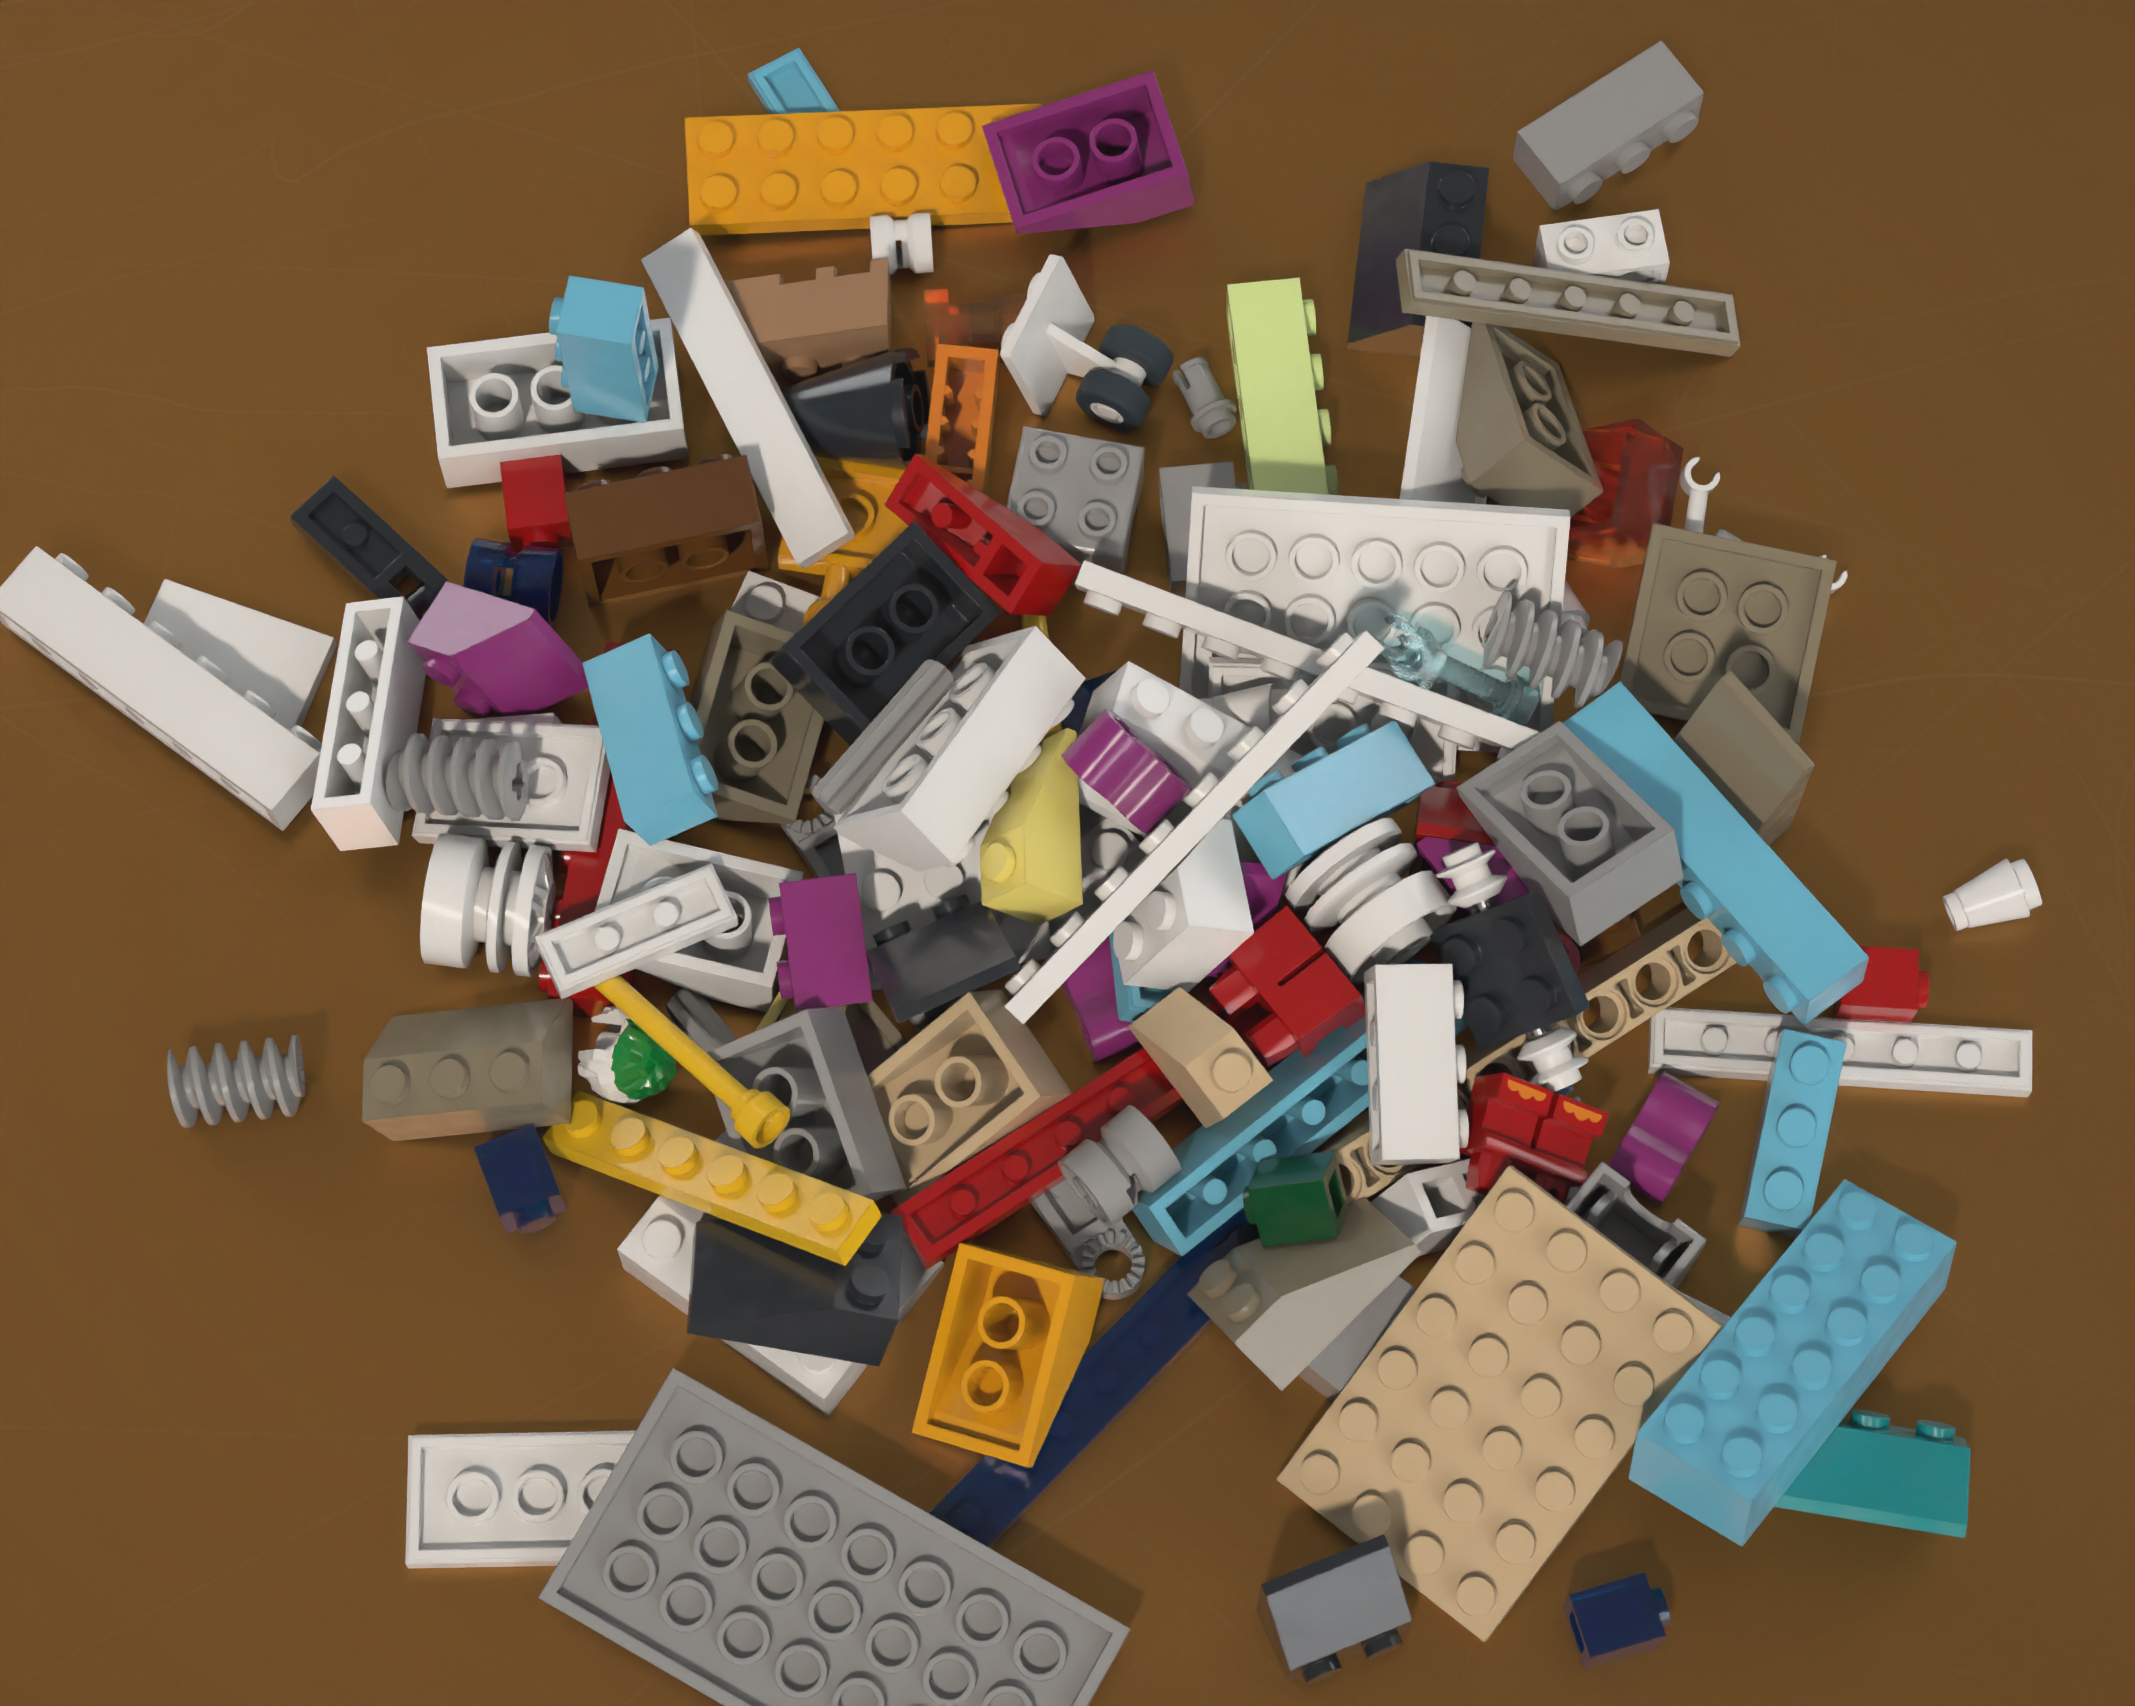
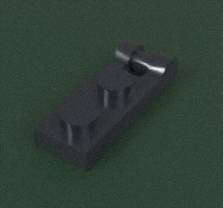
M332 476L290 515L293 526L373 600L403 596L395 587L410 575L419 585L404 598L419 621H421L422 615L429 609L445 582H449L431 563L335 476Z

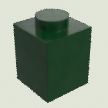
M1335 1151L1260 1160L1249 1186L1244 1188L1243 1205L1249 1224H1257L1263 1247L1338 1238L1349 1211V1204Z

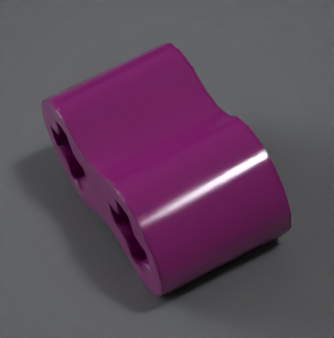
M1106 708L1061 754L1066 764L1087 785L1108 800L1130 823L1146 835H1149L1192 790L1190 783L1171 763L1146 744L1117 715Z
M1108 936L1062 984V988L1073 1008L1086 1044L1095 1061L1141 1044L1128 1027L1133 1022L1118 1019L1110 940Z
M1664 1071L1618 1147L1609 1167L1631 1182L1630 1188L1662 1205L1709 1127L1720 1106V1102Z

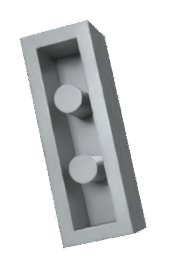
M1661 40L1517 131L1513 161L1554 212L1571 201L1575 204L1583 203L1591 198L1601 188L1603 181L1620 170L1624 174L1635 170L1646 161L1651 154V150L1667 140L1671 143H1676L1689 135L1699 122L1698 117L1704 92Z

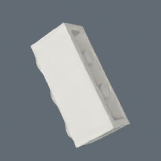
M1452 964L1374 965L1364 972L1371 1165L1448 1164L1460 1159L1459 1148H1466L1469 1138L1468 1115L1465 1109H1458L1457 1083H1464L1466 1077L1464 1046L1455 1045L1454 1019H1461L1464 1009L1462 983L1460 980H1453Z

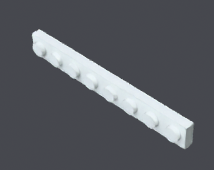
M1083 561L1075 586L1076 589L1086 592L1083 603L1115 616L1119 615L1122 606L1145 615L1142 625L1151 630L1173 638H1178L1181 629L1204 637L1201 648L1232 660H1237L1240 651L1264 659L1260 670L1293 683L1296 682L1299 673L1316 679L1324 671L1316 662L1325 652L1324 650L1088 561ZM1366 667L1336 699L1355 705L1359 695L1382 704L1378 713L1380 716L1392 721L1396 720L1397 723L1409 727H1414L1417 718L1441 726L1437 737L1453 744L1473 750L1475 742L1478 740L1500 748L1496 758L1498 760L1541 733Z

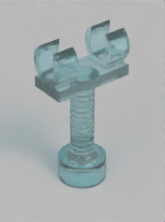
M1390 615L1383 618L1389 626L1406 632L1396 636L1401 644L1394 647L1388 646L1384 641L1375 638L1385 648L1381 654L1387 658L1388 664L1397 676L1405 680H1416L1419 686L1430 690L1436 678L1442 679L1487 702H1491L1493 705V715L1523 726L1528 722L1539 700V685L1532 689L1528 687L1529 679L1517 674L1512 679L1507 678L1505 681H1500L1447 655L1430 630L1419 626L1416 631L1410 621L1400 615Z

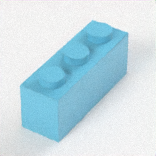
M569 275L564 298L555 297L553 300L549 318V333L557 335L555 359L556 361L563 362L561 386L569 388L573 410L575 412L646 423L659 367L644 287Z
M649 633L583 662L585 676L624 822L651 846L718 817L711 793L718 790V782L710 762L700 753L697 739L704 736L703 727L694 707L689 702H686L683 687L689 685V677L678 653L675 650L667 652Z
M1396 720L1373 732L1367 723L1362 724L1335 742L1339 749L1336 752L1328 755L1323 746L1319 747L1291 766L1295 772L1293 775L1284 778L1280 770H1276L1257 781L1247 791L1252 799L1232 816L1272 880L1319 855L1342 837L1403 809L1435 785V782Z
M1783 1029L1777 1037L1737 1225L1797 1238L1810 1222L1847 1042Z

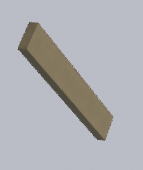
M1404 249L1396 259L1402 313L1731 357L1741 347L1733 294Z

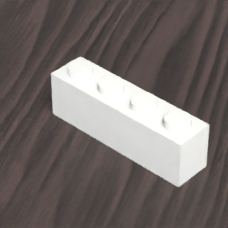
M404 596L346 603L311 805V811L340 851L399 845L404 811H396L390 805L386 790V774L392 755L397 750H405L408 739L413 733H417L426 676L422 669L425 661L407 643L420 621Z

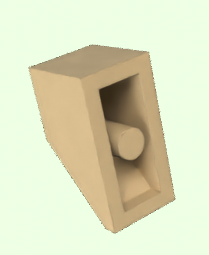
M1181 987L1175 989L1128 1026L1205 1129L1225 1119L1273 1081L1236 1030Z

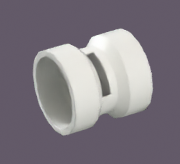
M913 213L907 220L894 221L888 215L870 216L872 260L888 258L890 275L898 268H910L915 273L934 272L930 213ZM896 240L902 241L901 249H896Z

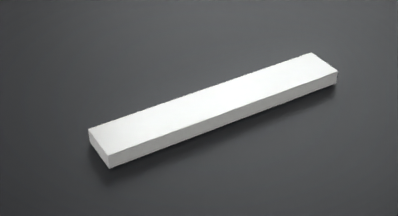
M689 228L641 259L741 456L747 455L751 476L797 565L806 569L854 539L856 535L700 234L694 229Z
M1670 1007L1649 1018L1648 1073L1663 1074L1665 1071L1671 1075L1767 1081L1776 1039L1783 1029L1847 1042L1838 1084L1840 1086L2029 1097L2032 1092V1030L1815 1017L1803 1026L1795 1015Z

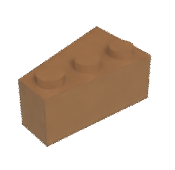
M888 258L870 260V272L837 276L835 266L816 268L815 280L783 284L782 275L774 274L725 282L773 376H782L789 381L802 382L892 351V299Z

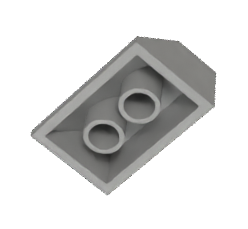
M843 1007L806 1009L707 1052L748 1090L769 1091L790 1110V1119L783 1132L769 1145L756 1149L735 1131V1121L730 1117L731 1109L715 1096L733 1148L874 1201L907 1188Z

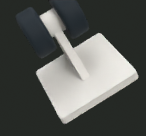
M1050 254L1041 272L1032 278L1028 287L1027 300L1015 323L1010 324L1003 335L1000 351L1001 358L1034 414L1042 416L1048 414L1069 373L1083 377L1076 392V401L1087 415L1113 429L1121 431L1139 429L1151 407L1148 395L1140 387L1141 385H1159L1165 380L1173 363L1171 350L1153 334L1141 328L1125 324L1114 325L1108 329L1099 347V352L1085 344L1084 341L1094 323V314L1064 258Z

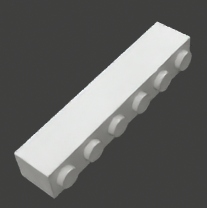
M36 546L0 587L1 623L284 831L314 794L322 744L308 731L298 725H295L289 731L275 721L273 718L277 714L276 711L256 693L247 690L241 696L227 686L226 683L229 681V677L208 658L200 655L196 661H193L179 650L182 646L180 640L163 625L153 621L149 627L145 626L132 616L136 611L135 608L118 592L110 587H106L100 593L85 582L89 575L70 557L60 553L54 559Z

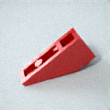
M915 454L884 504L908 526L915 522L970 580L1010 614L1051 616L1082 567L1076 559L1039 528L922 454Z

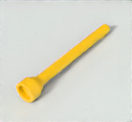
M620 975L594 986L731 1109L730 1117L735 1121V1131L756 1149L763 1148L772 1143L783 1132L790 1119V1110L769 1091L760 1092L758 1089L748 1090Z

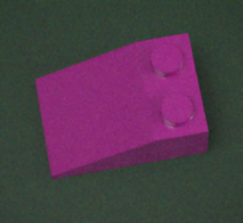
M1154 70L982 126L1016 234L1139 223L1195 205L1189 175Z

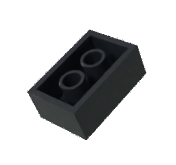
M913 522L801 628L769 662L851 746L926 660L938 661L946 666L1001 612L931 538Z

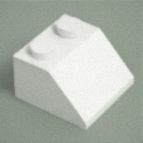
M1220 819L1113 931V949L1116 957L1119 959L1123 985L1175 990L1181 987L1184 991L1189 992L1254 933L1231 820Z

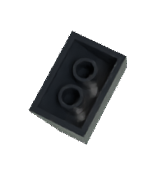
M1429 161L1366 182L1347 349L1420 357L1426 316L1402 313L1396 259L1404 249L1480 259L1489 168ZM1458 320L1471 328L1472 322Z

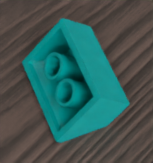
M1854 1409L1851 1411L1850 1419H1842L1774 1507L1965 1538L1968 1520L1971 1448L1964 1437L1955 1436V1426L1929 1420H1917L1916 1429L1890 1425L1891 1417L1886 1414Z

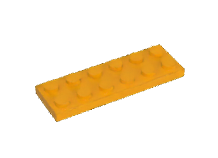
M1042 103L685 118L690 228L697 231L700 236L870 229V216L888 215L894 221L907 220L913 213H930L931 226L1013 223L982 126L1042 107Z

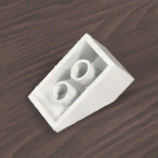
M618 829L595 911L712 863L738 917V926L636 969L711 1000L767 1012L778 995L780 987L776 962L784 961L788 958L786 934L773 936L768 898L781 896L779 883L803 880V872L669 840H663L649 846L637 833Z

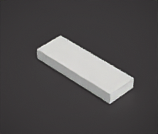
M711 863L535 936V943L560 998L564 999L738 926V917Z

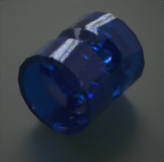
M475 538L472 541L467 557L463 587L533 608L552 628L557 618L564 574L563 551L561 548L527 544L521 552H514L510 542ZM506 569L513 570L511 596L503 595Z

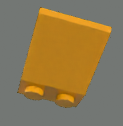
M959 1243L912 1433L1024 1467H1033L1090 1342L1105 1278L992 1246Z

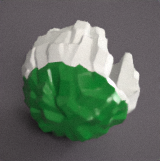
M616 1006L605 1007L601 1014L591 1018L592 1022L607 1024L611 1032H601L596 1040V1049L579 1051L578 1054L580 1060L577 1066L578 1074L590 1082L593 1091L597 1092L603 1100L617 1105H630L641 1102L647 1097L651 1098L667 1088L669 1082L672 1081L677 1073L675 1068L678 1063L669 1053Z

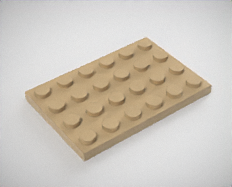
M1508 1166L1276 1480L1358 1544L1384 1534L1390 1546L1398 1575L1485 1642L1490 1638L1633 1447L1639 1429L1703 1353L1723 1325L1515 1167Z

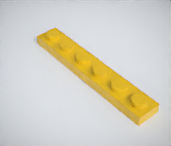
M578 1091L571 1100V1123L552 1125L542 1137L549 1151L554 1155L844 1266L847 1265L882 1217L872 1199L582 1091Z

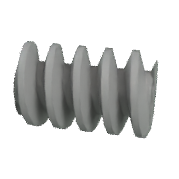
M1506 590L1501 595L1489 619L1482 640V647L1484 648L1482 666L1489 669L1500 656H1504L1507 658L1505 677L1512 679L1523 666L1530 668L1528 687L1535 689L1546 676L1553 678L1551 697L1554 699H1558L1569 686L1574 687L1573 706L1579 710L1592 696L1597 698L1604 692L1620 661L1623 642L1615 639L1603 649L1604 638L1601 632L1593 629L1587 632L1580 640L1581 627L1577 621L1570 619L1564 622L1557 630L1558 616L1556 612L1546 609L1534 620L1535 605L1533 602L1523 599L1511 610V592Z
M413 733L408 739L405 750H397L392 755L386 774L387 796L390 805L396 811H409L413 808L418 813H432L436 810L441 815H456L460 812L464 817L470 818L479 817L483 814L488 819L493 820L503 819L507 816L511 821H520L528 800L529 783L527 767L523 761L522 749L518 741H507L502 748L501 755H499L498 745L494 739H483L476 753L474 742L470 737H460L452 750L451 741L448 736L436 735L429 749L426 736L423 733Z
M298 1035L291 1036L287 1054H280L273 1037L266 1038L262 1057L254 1056L247 1040L240 1042L236 1060L229 1059L222 1043L215 1044L211 1062L204 1063L197 1046L189 1047L186 1063L181 1066L178 1065L172 1050H168L167 1076L170 1100L177 1119L184 1128L195 1125L199 1108L209 1125L220 1123L224 1106H226L234 1122L244 1121L250 1103L261 1120L271 1117L275 1100H277L282 1113L286 1117L294 1116L297 1113L300 1098L305 1096L304 1063Z

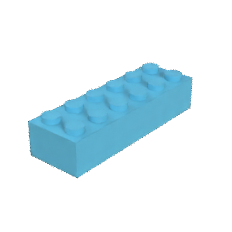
M1844 1179L1636 1434L1628 1479L1742 1547L1945 1290L1957 1242Z

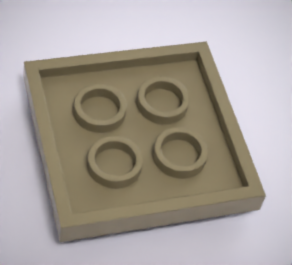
M1653 523L1649 534L1619 682L1627 688L1649 714L1688 722L1719 679L1731 670L1794 742L1799 744L1837 561Z

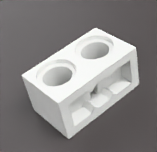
M1659 209L1540 225L1533 257L1535 267L1665 285L1670 265Z

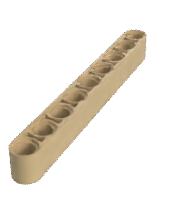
M1686 908L1578 977L1588 1002L1594 997H1597L1599 1000L1600 1013L1594 1023L1586 1026L1583 1012L1576 1016L1553 1023V1028L1550 1030L1564 1028L1576 1031V1037L1568 1045L1573 1057L1588 1058L1737 962L1725 949L1721 940L1722 934L1708 918L1700 920ZM1700 931L1703 937V948L1700 954L1691 960L1687 952L1690 938ZM1649 964L1652 971L1651 982L1643 992L1638 993L1635 985L1636 975L1644 965ZM1526 1034L1482 1050L1479 1049L1477 1042L1465 1048L1466 1077L1464 1083H1457L1458 1109H1465L1467 1112L1474 1079L1479 1076L1481 1070L1488 1064H1494L1496 1074L1504 1072L1530 1082L1537 1074L1533 1061H1518L1517 1056L1524 1043L1534 1038V1036L1527 1039ZM1369 1110L1351 1120L1310 1153L1335 1151L1348 1203L1364 1197L1367 1199L1420 1165H1371Z

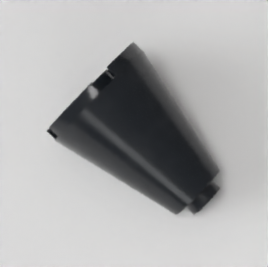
M911 347L899 348L780 389L814 456L906 470L913 456L920 454L921 440L927 439L931 404L925 370L913 371L910 360L920 357L917 350Z

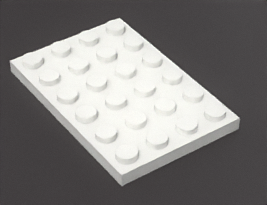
M1192 486L1185 598L1324 651L1345 632L1355 639L1360 633L1367 631L1385 648L1371 663L1459 665V702L1543 732L1552 726L1554 698L1551 697L1553 678L1546 676L1535 689L1528 687L1530 668L1523 666L1512 679L1505 677L1507 658L1504 656H1500L1489 669L1482 666L1484 653L1482 640L1493 610L1506 590L1512 594L1511 610L1520 601L1527 599L1535 605L1534 620L1543 611L1550 609L1557 613V630L1561 627L1571 518L1570 510ZM1183 629L1180 689L1199 700L1208 698L1209 657H1225L1201 648L1204 637ZM1242 651L1239 652L1237 657L1261 659ZM1476 740L1473 750L1459 745L1456 746V750L1499 753L1500 748Z

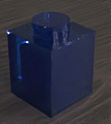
M534 1124L474 1147L506 1233L516 1229L523 1234L541 1230L555 1221L556 1214L566 1211Z
M1645 1572L1569 1594L1563 1607L1584 1670L1659 1648L1666 1636L1664 1627L1671 1625L1670 1612L1664 1594L1660 1587L1650 1589Z

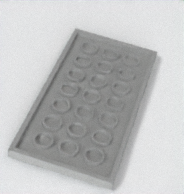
M672 1368L538 1597L723 1706H1089L1131 1631L1127 1626L675 1368Z

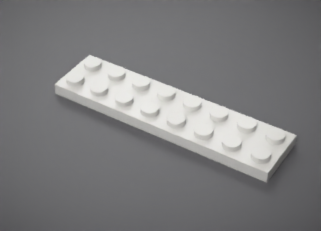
M1367 631L1360 633L1355 639L1347 632L1341 634L1316 660L1324 671L1309 686L1302 679L1297 680L1271 707L1280 717L1265 732L1261 731L1257 726H1253L1227 753L1235 761L1234 765L1220 779L1212 772L1208 773L1187 794L1183 801L1191 809L1175 826L1167 819H1164L1140 843L1139 847L1147 855L1129 873L1119 865L1094 891V894L1102 902L1086 919L1075 911L1050 937V941L1057 949L1041 965L1031 957L1005 984V988L1012 995L1004 1007L1024 1024L1385 648Z

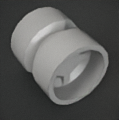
M1128 1105L1100 1128V1141L1095 1142L1085 1139L1058 1161L1061 1173L1078 1198L1099 1221L1109 1228L1139 1204L1138 1192L1140 1190L1153 1193L1181 1170L1176 1155L1164 1137L1139 1110L1131 1105Z

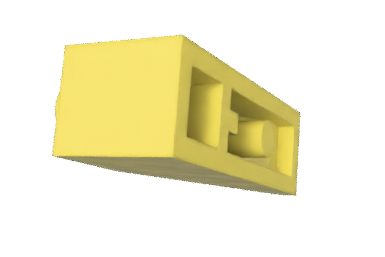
M1066 728L1039 743L1042 747L1040 755L1031 766L1018 773L1007 787L1006 791L1009 793V797L1003 807L994 815L980 845L982 905L1038 926L1083 905L1078 775L1061 757V754L1077 739L1076 731Z

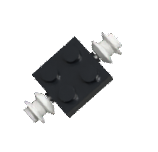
M1478 842L1442 857L1447 869L1437 873L1436 877L1451 878L1456 891L1447 901L1449 905L1463 908L1477 905L1470 908L1472 914L1432 930L1433 933L1429 937L1441 964H1452L1453 980H1460L1464 993L1463 1013L1479 1049L1482 1050L1526 1034L1527 1039L1535 1035L1536 1037L1524 1043L1517 1059L1518 1061H1533L1537 1074L1530 1083L1535 1085L1543 1084L1544 1088L1555 1092L1581 1080L1582 1076L1578 1068L1588 1063L1589 1060L1583 1057H1573L1568 1045L1576 1037V1031L1564 1028L1550 1029L1553 1028V1023L1580 1014L1590 1008V1004L1539 889L1537 888L1499 904L1496 898L1489 900L1488 898L1500 893L1508 877L1507 875H1492L1487 862L1495 854L1496 850L1491 849L1482 853Z

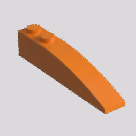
M937 344L925 457L987 495L1001 370L998 349ZM963 650L945 666L948 670L951 668V666L954 664V662L957 660V658L960 656Z

